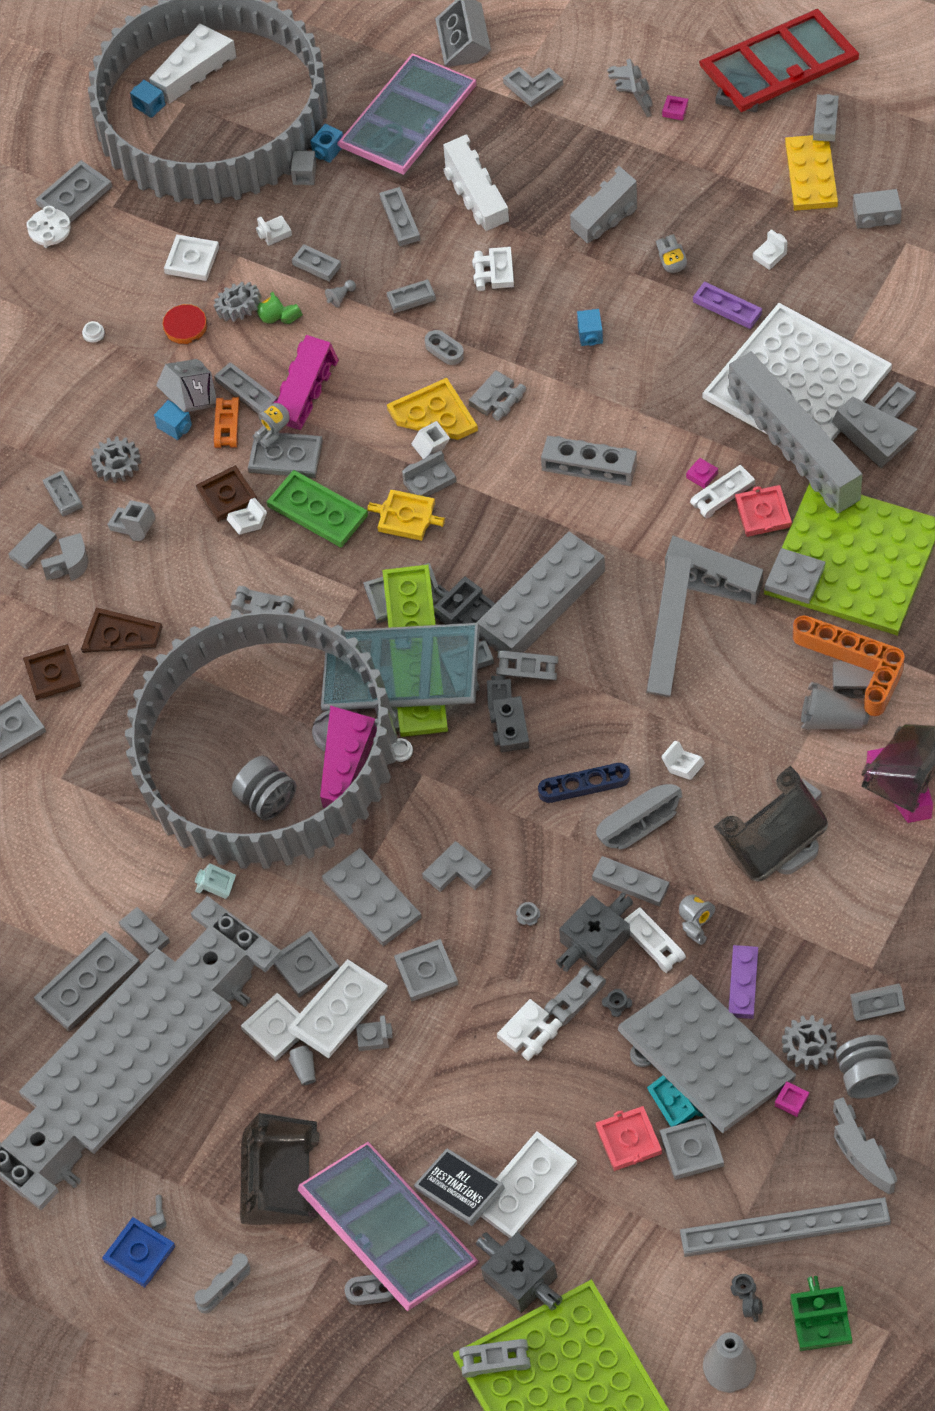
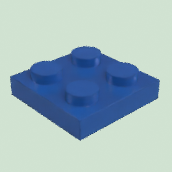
M132 1217L102 1259L105 1263L145 1288L176 1246L168 1238Z

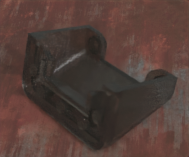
M919 724L899 726L895 731L893 739L871 764L867 763L861 774L864 777L861 787L914 813L919 807L920 803L918 801L921 793L925 794L927 792L929 783L935 776V726Z
M791 766L780 773L776 780L777 787L782 794L746 823L737 816H727L714 826L727 855L753 881L758 882L767 879L822 835L828 827V820L799 774Z
M258 1113L244 1129L241 1141L240 1220L242 1224L311 1223L318 1217L319 1213L298 1191L299 1184L309 1179V1153L319 1143L320 1134L317 1131L316 1121Z

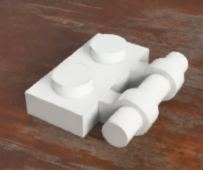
M511 247L489 248V256H483L481 251L474 252L472 264L475 274L473 278L478 291L485 290L487 282H492V289L514 287ZM485 266H490L491 271L484 272Z
M529 999L497 1033V1038L515 1052L524 1046L526 1050L522 1053V1056L529 1061L534 1055H538L543 1050L542 1046L549 1039L552 1040L558 1034L557 1030L562 1026V1023L555 1018L550 1024H546L545 1022L549 1019V1013ZM537 1030L541 1032L535 1040L530 1039Z

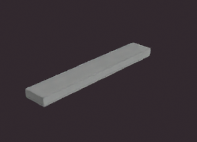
M670 554L667 556L646 693L671 696L692 558Z

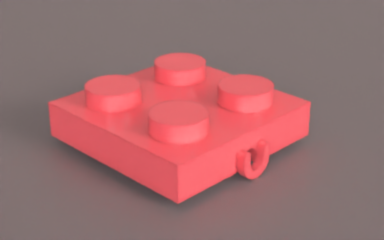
M780 485L763 489L757 486L752 491L735 494V501L746 537L791 527L792 521Z
M644 1106L627 1112L617 1111L613 1117L595 1123L614 1171L633 1164L636 1165V1163L644 1162V1160L662 1154V1149Z

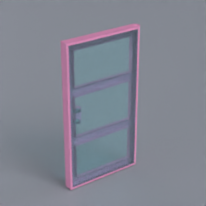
M411 54L337 144L342 149L404 175L476 87V79L418 55Z
M366 1142L299 1184L298 1191L407 1311L475 1267L479 1262L369 1142Z

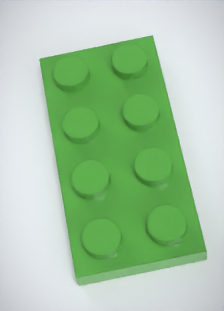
M295 470L289 474L267 500V507L341 548L368 517V510Z

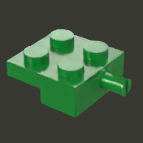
M812 1276L808 1277L807 1281L810 1291L790 1294V1305L799 1351L852 1344L843 1286L820 1290L818 1276H814L813 1279Z

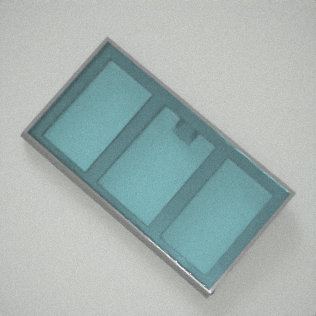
M478 623L344 630L346 639L355 637L359 641L362 653L369 652L375 669L380 671L391 707L474 704L476 702L480 634ZM325 652L321 699L322 711L330 710V705L344 710L375 708L373 701L378 699H372L367 685L368 682L364 684L360 674L355 669H351L349 664Z

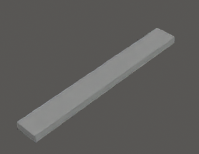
M884 1197L680 1229L684 1257L886 1226L890 1225L891 1221L886 1198Z

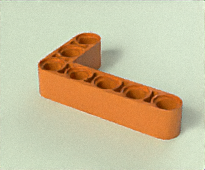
M809 616L797 617L793 623V640L796 644L874 672L865 692L864 709L871 716L883 714L903 673L905 659L903 651L897 647Z

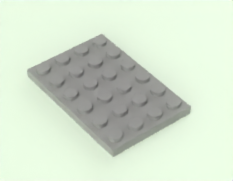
M689 975L623 1021L618 1027V1031L722 1133L780 1092L786 1081L792 1083L796 1077L792 1070L692 975Z

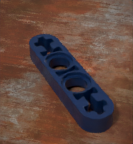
M614 763L546 778L538 785V796L543 802L553 803L620 788L629 783L630 769L624 763ZM616 772H620L623 777L618 778ZM606 774H609L610 781L608 782L606 779ZM593 776H600L603 780L600 784L594 785L590 783L589 779ZM570 781H576L579 787L575 790H570L566 788V784ZM559 784H562V792L559 790ZM547 787H550V789L552 790L551 794L547 793Z

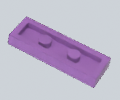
M703 282L693 296V303L749 329L753 327L762 314V308L707 282Z
M733 945L729 1012L736 1018L754 1019L758 947Z

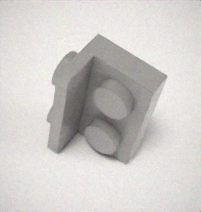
M441 450L429 454L425 459L415 464H410L402 470L404 485L411 494L429 497L457 482L455 474L444 461V454Z

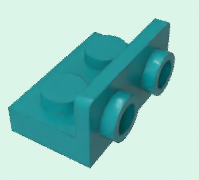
M664 1075L647 1087L670 1127L684 1124L695 1115L703 1116L689 1099Z

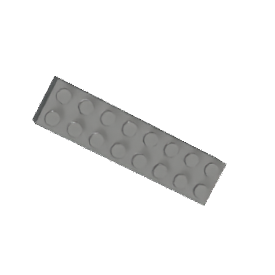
M750 351L730 363L728 392L731 398L741 404L743 411L747 415L752 416L757 427L768 434L772 444L777 445L782 450L784 457L788 461L791 460L798 473L809 480L813 490L819 492L824 497L825 503L830 508L833 507L837 513H840L860 501L862 473L757 356Z

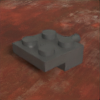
M466 576L450 591L441 585H438L434 590V593L442 598L434 606V615L445 625L476 623L495 605L493 601L483 595V589ZM461 636L469 642V636Z

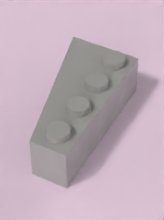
M672 536L665 556V569L669 554L692 558L687 589L756 605L763 583V569Z

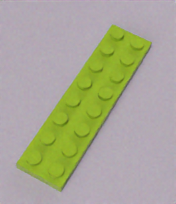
M429 564L382 570L388 627L436 625ZM423 638L412 639L411 650H397V640H390L396 698L419 697ZM434 638L430 696H444L437 638ZM445 705L397 707L401 737L448 732Z

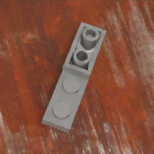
M844 1097L835 1100L833 1112L839 1125L835 1126L834 1138L840 1149L855 1169L869 1182L887 1194L894 1193L897 1177L893 1168H888L885 1162L887 1157L881 1145L878 1146L874 1138L866 1141L863 1128L861 1126L857 1127L854 1121L856 1119L854 1109L851 1104H846Z

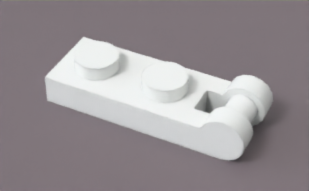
M739 465L694 495L690 503L695 508L701 510L700 513L704 518H710L716 510L733 500L735 494L743 493L754 486L755 479ZM709 498L711 502L707 504L705 501Z
M640 907L624 919L630 924V936L658 963L661 970L665 973L673 968V964L676 962L680 963L686 958L681 948ZM666 950L671 953L667 957L662 954Z

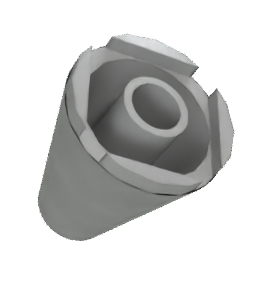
M810 683L808 690H812L810 696H805L802 708L801 722L804 723L801 726L802 729H861L863 725H867L869 714L865 711L864 704L819 683Z
M728 1332L722 1334L706 1352L703 1360V1371L710 1385L719 1391L731 1393L742 1388L744 1389L751 1383L756 1372V1360L742 1338L735 1333Z

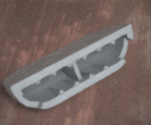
M665 784L646 791L605 818L597 827V837L605 846L610 848L625 849L670 820L677 813L675 809L679 798H682L681 788L676 785Z

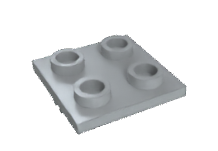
M628 59L626 60L627 66L610 67L607 70L610 79H618L615 82L617 91L632 92L646 116L650 117V107L653 106L649 94H647L650 88L647 79H642L639 66H635L632 60Z

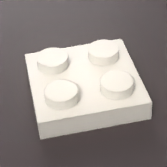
M176 235L164 267L165 274L207 281L219 249V243L217 241Z
M276 993L241 1025V1028L269 1056L277 1061L300 1040L288 1032L290 1024L300 1013Z

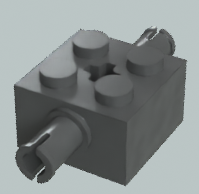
M622 892L608 907L592 895L559 928L560 942L568 948L556 960L560 968L564 966L563 971L568 972L579 958L598 971L630 938V924L620 917L633 904L629 896L624 898L626 894Z
M487 1232L482 1234L485 1238L484 1240L481 1237L478 1238L476 1246L480 1247L491 1257L481 1267L484 1281L520 1313L536 1298L547 1305L551 1311L556 1309L554 1304L560 1305L563 1298L549 1287L558 1277L555 1264L521 1234L516 1232L502 1246Z

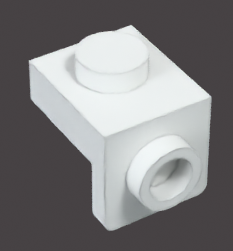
M256 498L250 499L246 509L229 513L227 521L240 535L261 529L267 512Z
M674 741L662 755V760L671 774L689 780L705 764L701 756L684 751L678 741Z

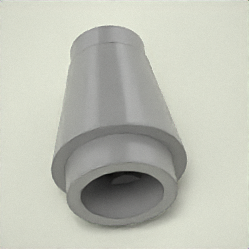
M301 1046L289 1052V1061L301 1081V1085L305 1086L316 1082L313 1052L309 1050L308 1046Z

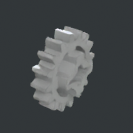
M241 282L238 286L232 284L230 289L224 288L225 291L223 293H218L219 298L214 299L216 303L214 308L219 318H224L225 321L231 318L232 321H235L238 317L241 320L244 319L246 314L251 316L253 310H258L257 305L261 302L262 296L256 285L252 286L251 282L244 285Z
M118 436L115 437L114 441L107 438L106 444L99 442L100 449H93L94 455L91 456L93 471H96L97 477L103 476L106 482L110 478L113 479L114 483L117 482V478H121L124 482L125 476L133 477L132 471L139 470L138 464L141 463L139 449L135 447L134 442L128 443L127 438H124L122 441H119Z
M811 1015L810 1020L807 1021L804 1016H801L799 1023L795 1020L791 1021L792 1028L785 1027V1035L782 1036V1043L784 1044L782 1051L783 1053H788V1061L795 1059V1067L802 1063L805 1070H808L809 1065H813L817 1070L820 1062L826 1066L828 1058H834L833 1050H837V1042H835L836 1033L831 1032V1024L824 1026L823 1018L816 1022L814 1015ZM821 1034L823 1035V1037L825 1038V1040H823V1039L820 1038V1035H821ZM793 1042L799 1048L798 1051L794 1048Z

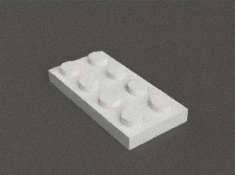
M347 959L290 1024L288 1032L327 1058H330L386 993L388 985Z
M536 1131L496 1178V1180L503 1183L505 1189L481 1217L508 1238H511L516 1232L520 1233L575 1168L577 1160Z

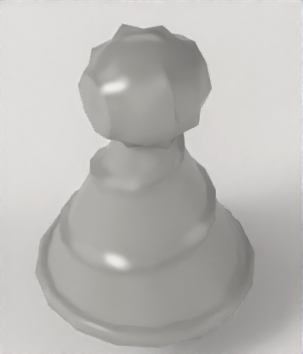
M347 280L343 287L326 289L327 303H332L335 307L339 308L347 291L351 292L356 289L355 282Z

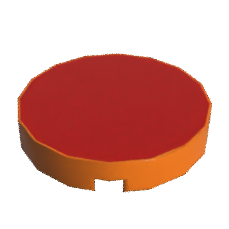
M182 304L173 307L166 313L162 325L165 334L171 341L178 344L192 343V340L200 339L207 329V320L204 312L199 307L191 304Z

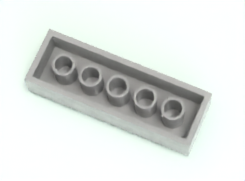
M569 531L476 622L480 626L479 639L482 641L486 640L487 644L497 652L511 651L524 653L605 572L604 555Z

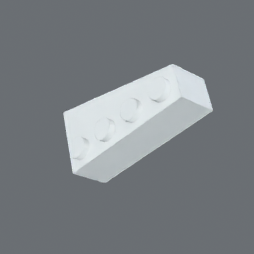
M199 24L149 78L150 84L162 90L165 102L170 104L189 91L191 85L206 79L208 73L222 68V64L227 60L232 61L235 59L234 40Z
M466 134L443 144L446 166L444 174L448 180H452L456 193L462 195L466 208L472 210L476 223L478 225L481 224L484 230L488 231L509 221L508 207L496 185H492L487 169H482L476 150H470V139Z

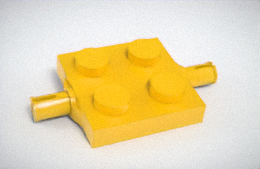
M390 490L387 500L382 505L369 502L367 509L368 512H375L381 515L377 526L378 532L420 541L423 540L425 531L430 524L441 527L445 524V517L432 515L435 498Z

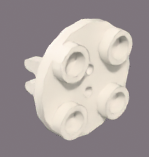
M53 206L44 207L43 210L35 213L27 221L30 238L45 248L63 241L69 235L71 229L69 217Z

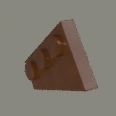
M96 607L81 650L85 653L156 648L163 626L159 622Z

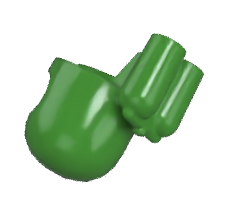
M274 292L270 293L271 297L257 305L259 318L267 324H273L279 319H282L281 321L284 324H291L303 315L297 304L284 307Z

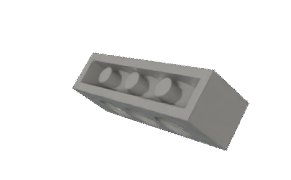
M547 436L541 456L542 471L631 486L637 466V451L628 448L610 447L606 444L587 443L583 440H570L560 436Z

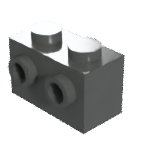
M521 696L493 700V708L489 709L491 723H496L497 731L493 732L495 746H500L501 753L529 748V738Z

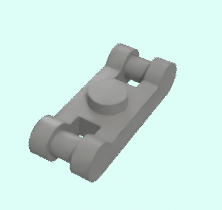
M238 586L235 592L236 599L232 600L230 608L232 610L238 609L240 613L247 614L251 613L253 608L260 606L263 612H273L275 606H282L284 612L289 613L288 611L293 607L295 600L287 595L281 597L253 591L245 586ZM249 600L251 602L250 604L244 603V601Z
M498 651L497 658H500L499 667L496 668V675L555 681L557 679L555 664H558V656ZM509 659L516 660L515 669L508 668ZM541 662L546 663L545 672L540 671Z
M585 965L581 968L578 975L554 999H551L546 1004L544 1010L549 1015H555L562 1025L565 1026L603 988L606 979L601 975H595L593 969ZM586 980L591 983L588 988L582 985ZM564 1004L568 1009L563 1010L561 1006Z
M242 1253L236 1254L232 1260L233 1264L224 1273L217 1274L212 1280V1284L206 1290L201 1289L195 1293V1302L201 1313H209L250 1274L251 1269L246 1255Z
M510 1340L459 1349L460 1359L463 1360L464 1365L461 1367L462 1376L469 1378L478 1374L529 1369L531 1363L530 1358L526 1354L528 1350L527 1340ZM508 1352H516V1358L508 1359ZM481 1356L482 1363L474 1364L473 1358Z

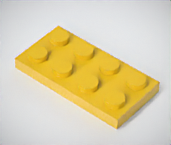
M813 135L785 137L794 211L838 207L830 142L813 140Z

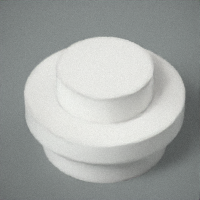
M95 321L88 322L82 331L83 338L91 343L100 341L105 334L103 326Z
M398 738L397 742L392 744L396 755L395 761L403 762L412 756V745L406 739Z

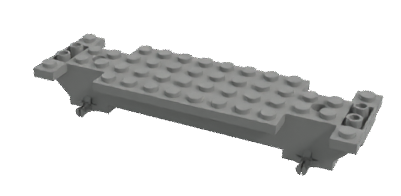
M207 896L191 912L192 918L204 926L206 930L176 962L156 948L19 1091L20 1095L32 1104L35 1109L2 1143L0 1142V1179L39 1210H42L59 1192L57 1187L54 1186L62 1180L68 1182L73 1188L80 1184L81 1179L74 1175L71 1170L73 1165L82 1157L81 1151L86 1147L95 1154L232 1009L230 1001L235 999L244 1007L247 1006V1003L251 1002V998L241 991L245 983L252 977L251 970L253 966L256 965L266 973L282 956L281 950ZM210 961H217L215 964L208 965ZM38 1141H45L42 1145L35 1146Z

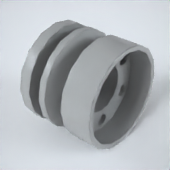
M262 755L249 761L241 769L232 784L231 791L243 804L249 805L250 810L256 813L260 819L266 821L274 818L286 808L296 792L297 785L285 772L279 771L275 763Z
M866 1035L846 1042L836 1051V1059L839 1063L840 1071L844 1074L843 1081L847 1094L851 1098L863 1099L878 1096L888 1092L899 1083V1075L895 1063L890 1060L891 1051L888 1049V1042L884 1036Z

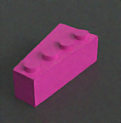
M306 335L304 340L299 343L297 357L289 366L287 380L281 384L278 400L274 401V403L282 404L289 412L290 419L285 426L301 430L313 409L312 400L318 399L322 392L321 383L323 380L328 381L331 376V372H329L331 365L336 366L339 361L331 342Z
M330 705L320 793L323 808L328 807L346 791L365 765L374 737H376L377 727L375 718Z

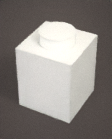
M435 421L420 429L411 444L419 455L425 459L429 454L440 450L443 451L450 437L439 423Z

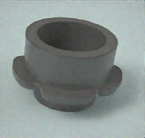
M748 1274L735 1276L730 1287L732 1294L739 1296L740 1299H743L744 1296H750V1292H756L757 1288L754 1279Z

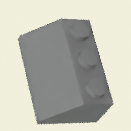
M455 0L435 18L444 65L446 67L477 63L491 51L482 4L476 0Z

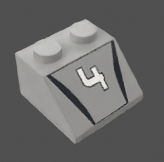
M198 359L165 364L156 386L183 412L216 407V394L212 374L204 366L203 362Z

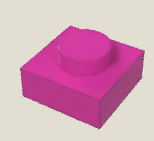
M667 95L662 110V117L683 121L688 107V99Z
M699 458L687 471L686 478L705 489L717 476L718 468Z
M786 1081L775 1101V1107L798 1117L809 1098V1092Z

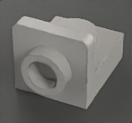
M385 1015L380 1016V1022L364 1023L356 1026L359 1051L389 1048L388 1039L393 1038L391 1023L386 1024Z

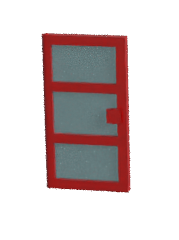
M815 9L699 61V64L716 85L721 87L724 94L733 101V104L740 112H744L752 108L753 105H759L859 60V52L819 9Z

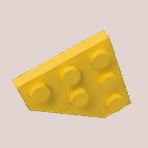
M444 378L387 404L388 412L396 425L419 431L437 421L451 439L456 440L478 431L476 422L448 378Z

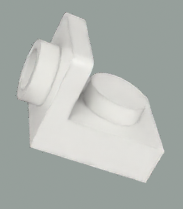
M282 215L268 222H265L262 217L257 218L258 227H256L258 236L261 240L265 239L269 246L292 236L291 229Z
M770 230L767 234V241L753 253V259L770 270L787 254V240L783 235Z

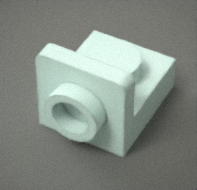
M209 863L204 870L200 869L197 873L195 892L200 894L204 889L226 899L230 894L236 875Z

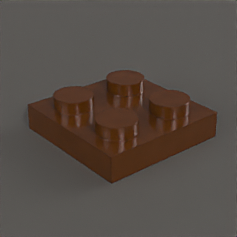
M236 465L196 485L198 493L217 522L227 518L231 512L247 508L250 499L256 498L258 501L257 496Z
M68 644L23 658L36 700L81 687Z

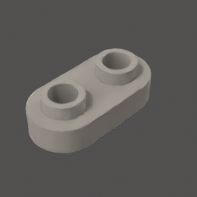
M433 330L426 334L425 347L430 353L449 365H456L463 360L464 351L460 343L440 330Z
M803 835L780 849L774 858L776 870L782 874H792L815 859L819 848L817 840L812 836ZM808 844L810 847L804 848L802 845ZM789 857L791 860L784 861L783 858Z
M375 1275L351 1278L346 1283L344 1289L347 1300L353 1305L387 1302L394 1298L389 1291L385 1293L380 1291L384 1285ZM356 1290L363 1291L360 1296H355L354 1292Z

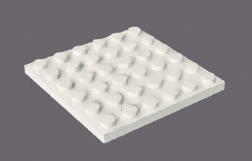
M778 303L705 389L703 399L759 429L752 416L747 415L743 411L741 404L737 400L732 399L728 392L729 364L752 351L833 441L841 432L832 423L837 410L851 397L865 402L890 372L892 364Z

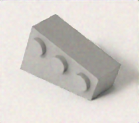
M620 166L614 170L617 174L608 183L603 181L600 184L602 189L593 198L589 195L570 214L571 229L586 243L598 239L605 231L615 227L619 221L633 214L637 209V181Z
M851 397L840 407L832 420V423L880 468L884 467L911 442L918 430L855 397Z

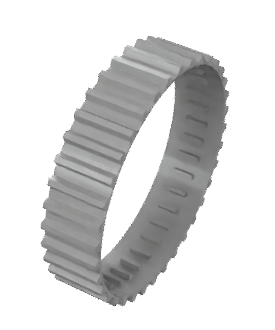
M158 0V4L151 8L146 5L142 6L141 13L136 17L128 15L125 18L126 24L122 28H113L111 40L101 43L102 55L94 56L95 70L89 72L91 86L88 87V94L98 140L101 142L103 153L105 156H110L112 167L115 170L122 168L125 180L135 179L139 189L144 191L151 188L155 190V195L159 198L167 194L174 196L175 202H181L184 198L193 199L194 204H200L203 199H213L216 204L221 203L224 197L232 196L235 200H239L242 193L249 191L258 194L260 193L261 186L267 183L274 186L278 184L277 178L282 174L291 175L293 151L312 149L310 140L323 127V119L327 118L328 115L326 105L328 97L320 48L315 46L314 35L306 33L305 23L302 20L294 21L293 12L289 9L281 11L278 8V2L274 0L269 3L262 0ZM199 24L212 30H236L268 38L287 48L308 68L312 89H310L308 102L298 118L288 129L271 142L238 157L205 163L177 162L162 159L130 145L113 130L112 125L108 121L107 100L118 78L129 65L155 46L178 36L192 33Z
M257 606L253 608L251 613L243 615L237 609L231 612L230 618L223 620L214 616L210 618V625L202 629L196 626L190 628V636L183 641L179 639L173 640V649L167 655L159 654L156 657L158 665L154 671H145L143 674L146 683L143 689L135 690L133 694L137 703L136 708L128 710L127 713L132 725L131 728L125 730V737L131 747L126 750L127 757L133 768L131 772L154 819H159L165 833L168 836L175 834L180 846L184 849L192 845L198 857L204 859L211 854L215 856L220 865H225L229 860L237 861L242 869H247L250 863H261L263 869H268L273 861L280 860L287 866L293 863L294 857L302 854L310 859L314 857L315 849L323 845L329 849L334 847V838L338 837L341 833L346 835L353 833L351 825L358 818L366 820L369 816L367 807L371 802H379L382 798L379 790L382 783H389L391 778L387 765L395 763L396 760L392 744L397 742V734L393 725L396 722L380 671L375 669L369 652L362 653L359 641L355 637L346 639L343 627L340 625L332 628L327 626L323 616L319 615L315 619H310L306 617L305 611L298 609L294 614L285 613L282 606H276L273 612H263L261 607ZM259 644H300L320 649L338 657L349 664L351 669H355L360 674L364 684L368 682L367 685L372 699H378L373 701L378 719H375L377 732L368 760L346 791L328 807L310 818L286 828L264 833H224L203 828L187 821L183 816L180 817L173 812L169 804L165 805L158 789L152 791L156 786L150 773L148 774L151 771L148 763V753H150L149 743L157 718L177 688L199 668L214 659L237 649Z

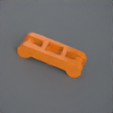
M232 397V400L216 398L215 448L229 445L230 448L238 447L239 397ZM222 433H230V437H222Z

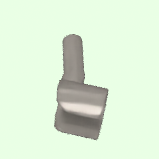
M156 1195L157 1214L149 1217L155 1231L167 1226L162 1210L161 1195Z

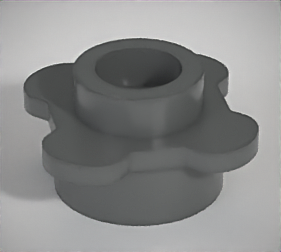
M614 989L607 997L602 999V1005L611 1011L612 1016L619 1017L623 1010L632 1006V1000L627 998L621 989Z
M754 1291L750 1292V1296H744L742 1308L744 1317H753L754 1322H758V1315H761L763 1312L762 1300L756 1297Z

